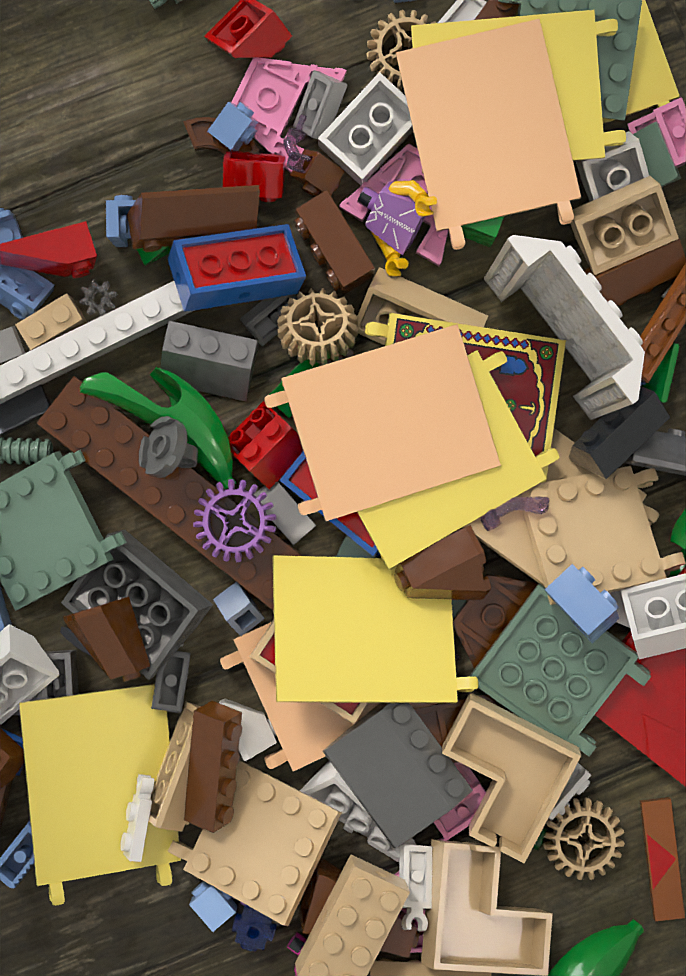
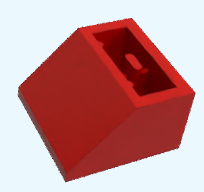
M264 401L228 437L231 453L268 489L288 471L303 452L298 433L272 408H267Z

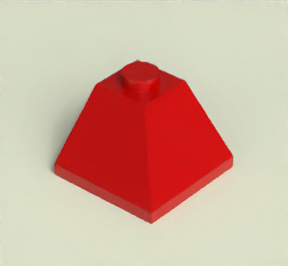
M239 0L204 37L234 58L272 57L285 47L286 42L292 35L272 9L256 0Z

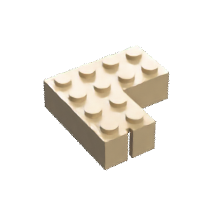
M471 692L442 746V754L493 779L469 824V835L494 848L497 843L496 834L500 835L499 851L525 863L581 758L579 747Z
M432 839V909L425 911L428 927L423 934L421 964L434 970L548 976L553 913L536 908L497 906L501 858L499 846L493 848L484 843H461Z

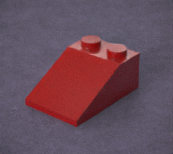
M86 221L0 244V265L63 277L72 275L73 278H80L89 275V270L94 268L97 258Z

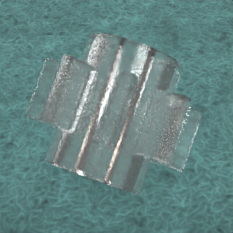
M92 279L91 287L88 289L85 287L81 288L85 293V298L79 302L82 305H90L87 310L89 315L94 314L95 310H97L103 316L108 308H116L112 304V298L118 295L114 291H107L110 286L109 282L105 281L100 286ZM97 292L105 296L101 298V304L99 305L92 301V299L96 298Z

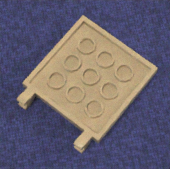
M631 466L618 468L607 479L591 473L543 482L518 495L545 589L572 564L578 570L583 566L594 577L595 581L592 584L600 593L604 589L611 593L666 579L665 572L678 570L681 565L686 564L682 552L660 558L638 488L652 486V481L658 480L655 468L633 474ZM548 596L550 605L556 604V603Z
M239 760L235 779L237 787L233 799L234 815L231 822L215 833L203 829L194 848L173 840L168 852L187 861L183 870L278 923L289 926L342 812Z

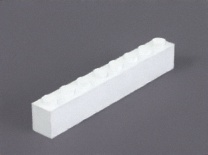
M175 281L0 365V404L164 326L169 321H174L192 312H184Z

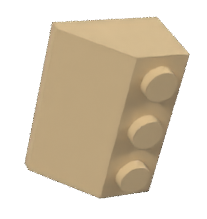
M651 176L573 209L574 219L570 223L576 240L594 275L679 239L661 185Z

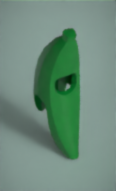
M159 367L154 368L150 376L168 395L171 406L168 408L155 404L107 372L98 373L84 379L80 386V393L112 403L150 425L160 417L165 416L172 417L183 423L187 431V443L198 448L197 462L217 483L221 482L225 490L229 489L228 480L233 479V461L229 438L221 420L210 404L189 383L174 373Z
M632 919L627 925L612 926L593 933L567 952L553 967L548 976H620L635 950L639 936L644 932L642 925Z

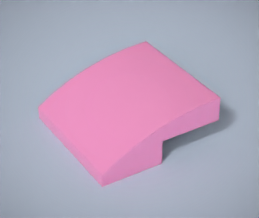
M682 97L627 124L630 132L634 134L657 121L675 166L678 168L686 164V106Z
M460 762L454 763V765L473 791L452 810L434 822L446 841L469 826L486 793L472 770Z

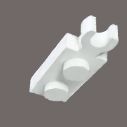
M138 774L136 794L133 795V801L128 803L126 809V820L129 821L127 833L124 832L122 835L120 847L121 851H124L123 855L129 861H142L152 804L150 797L154 787V778H151L150 775Z
M403 844L400 845L399 877L406 881L410 893L402 907L407 908V914L402 919L403 930H411V922L414 918L418 922V931H426L428 921L423 914V909H432V846Z

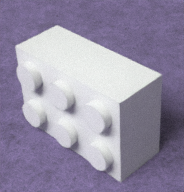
M379 72L319 136L318 146L356 182L362 185L364 182H367L413 132L406 96Z

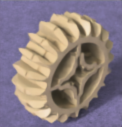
M400 10L399 19H396L392 13L388 14L389 24L383 20L378 21L380 30L372 29L371 36L374 40L367 41V47L371 49V51L367 52V60L373 61L370 64V70H380L379 72L387 77L392 84L393 82L397 83V88L400 91L403 89L400 71L392 68L398 65L396 52L402 51V44L403 47H408V49L413 48L412 37H409L405 31H411V25L426 24L428 19L426 14L420 20L416 19L417 12L415 10L411 12L410 17H405V11ZM394 34L396 47L389 50L388 55L383 56L382 47L385 41Z
M311 288L309 295L305 296L299 291L297 295L298 300L289 298L288 306H282L281 316L277 320L279 327L277 331L278 337L281 339V345L283 349H288L290 357L298 355L300 363L310 359V364L313 367L317 360H321V363L326 365L329 358L336 362L339 359V354L346 356L348 347L353 348L355 338L358 335V318L354 314L353 306L347 305L345 296L337 299L335 291L330 295H326L324 288H322L320 293L314 294Z
M586 797L584 799L583 806L580 805L577 798H573L572 808L566 805L564 807L565 813L563 815L558 813L555 816L557 818L556 821L547 820L546 824L552 830H548L544 837L552 840L543 843V847L545 850H552L547 857L549 861L557 860L554 866L558 871L565 867L564 873L567 877H570L575 871L578 880H582L584 872H587L589 879L592 880L595 877V870H598L602 876L606 874L603 868L605 864L610 868L615 867L611 860L612 856L621 858L622 854L615 847H623L625 843L616 837L623 835L624 830L616 827L620 822L617 816L610 818L613 812L610 807L602 810L603 804L601 801L597 800L591 808L590 798ZM581 816L575 828L563 831L567 823ZM591 817H595L603 822L607 836H601L599 833L592 832ZM586 832L590 839L588 842L585 840L586 843L581 845L577 838L579 835L582 837L581 834ZM560 841H566L567 844L575 846L576 860L567 857L562 852ZM603 848L596 857L588 860L589 854L593 849Z

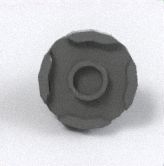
M165 416L160 417L151 424L150 427L155 429L151 432L149 438L143 437L139 449V464L146 469V474L156 478H164L171 474L176 467L192 468L197 465L198 448L187 443V431L183 423L172 417Z

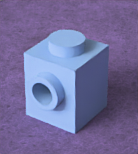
M205 881L200 883L191 892L193 897L189 905L212 932L236 913L238 905L232 899V896L207 884Z

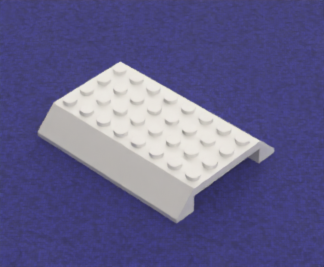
M512 235L505 242L484 280L501 302L521 288L560 340H566V349L591 380L590 384L573 396L590 420L634 404L639 398L645 354L641 347L643 340L632 327L627 329L620 319L623 316L620 309L613 301L609 300L607 302L599 292L602 289L600 283L591 273L586 275L579 265L581 262L579 255L571 246L565 247L561 241Z

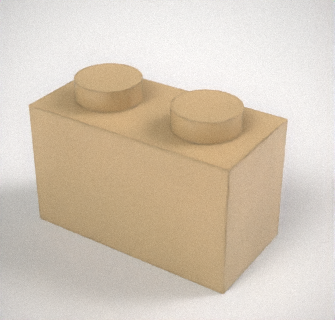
M66 293L15 325L30 350H33L88 322L74 299Z

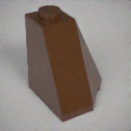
M471 525L398 564L394 574L397 587L401 591L404 590L407 598L481 600L491 590L489 578L487 576L483 577L482 574L484 571L483 564L486 563L485 553Z
M129 596L63 617L66 625L110 680L121 676L123 682L141 676L140 670L150 667Z

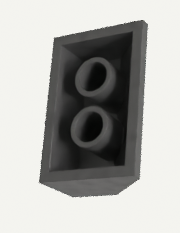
M169 321L162 349L161 368L176 374L197 391L247 401L259 343L257 340Z
M668 429L667 433L656 431L624 463L686 476V432L677 429Z

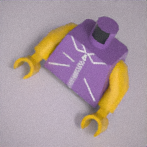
M414 180L388 182L379 194L365 187L357 200V203L371 210L365 225L371 231L387 260L385 269L389 276H401L399 269H406L408 267V260L399 258L400 254L403 255L412 245L425 217L434 215V211L430 209V206L437 204V198L435 196L429 197L425 190Z

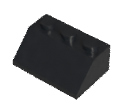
M640 386L638 401L603 415L572 445L569 459L607 479L670 416L656 393Z

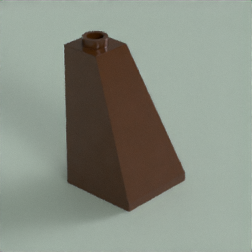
M322 857L306 887L299 909L302 931L306 934H310L342 872ZM401 910L380 951L409 957L411 948H416L419 940V931L414 919L411 922V930H403L402 919L406 913Z

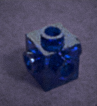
M245 905L242 914L236 913L231 931L237 932L235 942L240 943L241 948L249 951L264 950L266 941H273L277 924L271 923L272 919Z

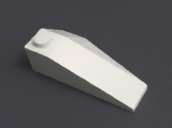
M328 761L300 791L342 812L339 821L345 824L343 829L350 833L353 830L361 833L368 838L369 845L399 862L400 846L397 848L392 847L337 770ZM412 838L403 843L408 845H416Z

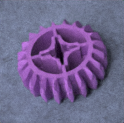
M233 479L228 480V490H225L221 482L217 483L218 494H215L211 489H207L206 493L211 500L208 502L200 498L198 502L205 506V510L194 511L195 515L203 516V521L193 523L194 527L203 526L204 532L196 535L197 539L207 536L209 540L204 543L203 548L206 550L214 545L216 547L212 553L214 557H217L221 550L225 551L224 561H229L231 553H235L236 562H241V552L244 551L247 558L252 559L254 556L251 548L255 547L259 553H262L264 549L259 544L260 540L268 544L272 540L264 535L265 531L275 532L276 527L267 525V520L276 519L275 514H266V510L274 507L273 503L270 502L263 505L261 501L267 497V494L263 492L256 497L254 494L258 486L255 484L251 486L249 492L246 491L247 484L245 480H241L239 489H235ZM227 496H244L242 501L233 510L229 511L217 505L221 499ZM251 502L255 504L259 511V529L251 525L246 519V513ZM243 507L240 513L242 515L240 520H243V525L247 526L249 530L245 527L235 526L227 535L230 529L228 523L230 522H227L228 517L224 516L222 512L226 515L234 516ZM211 513L219 517L224 523L219 540L211 529ZM237 531L245 532L254 537L243 546L226 545Z

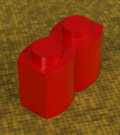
M228 151L223 160V187L259 185V200L274 202L277 198H282L284 193L286 157L275 154Z

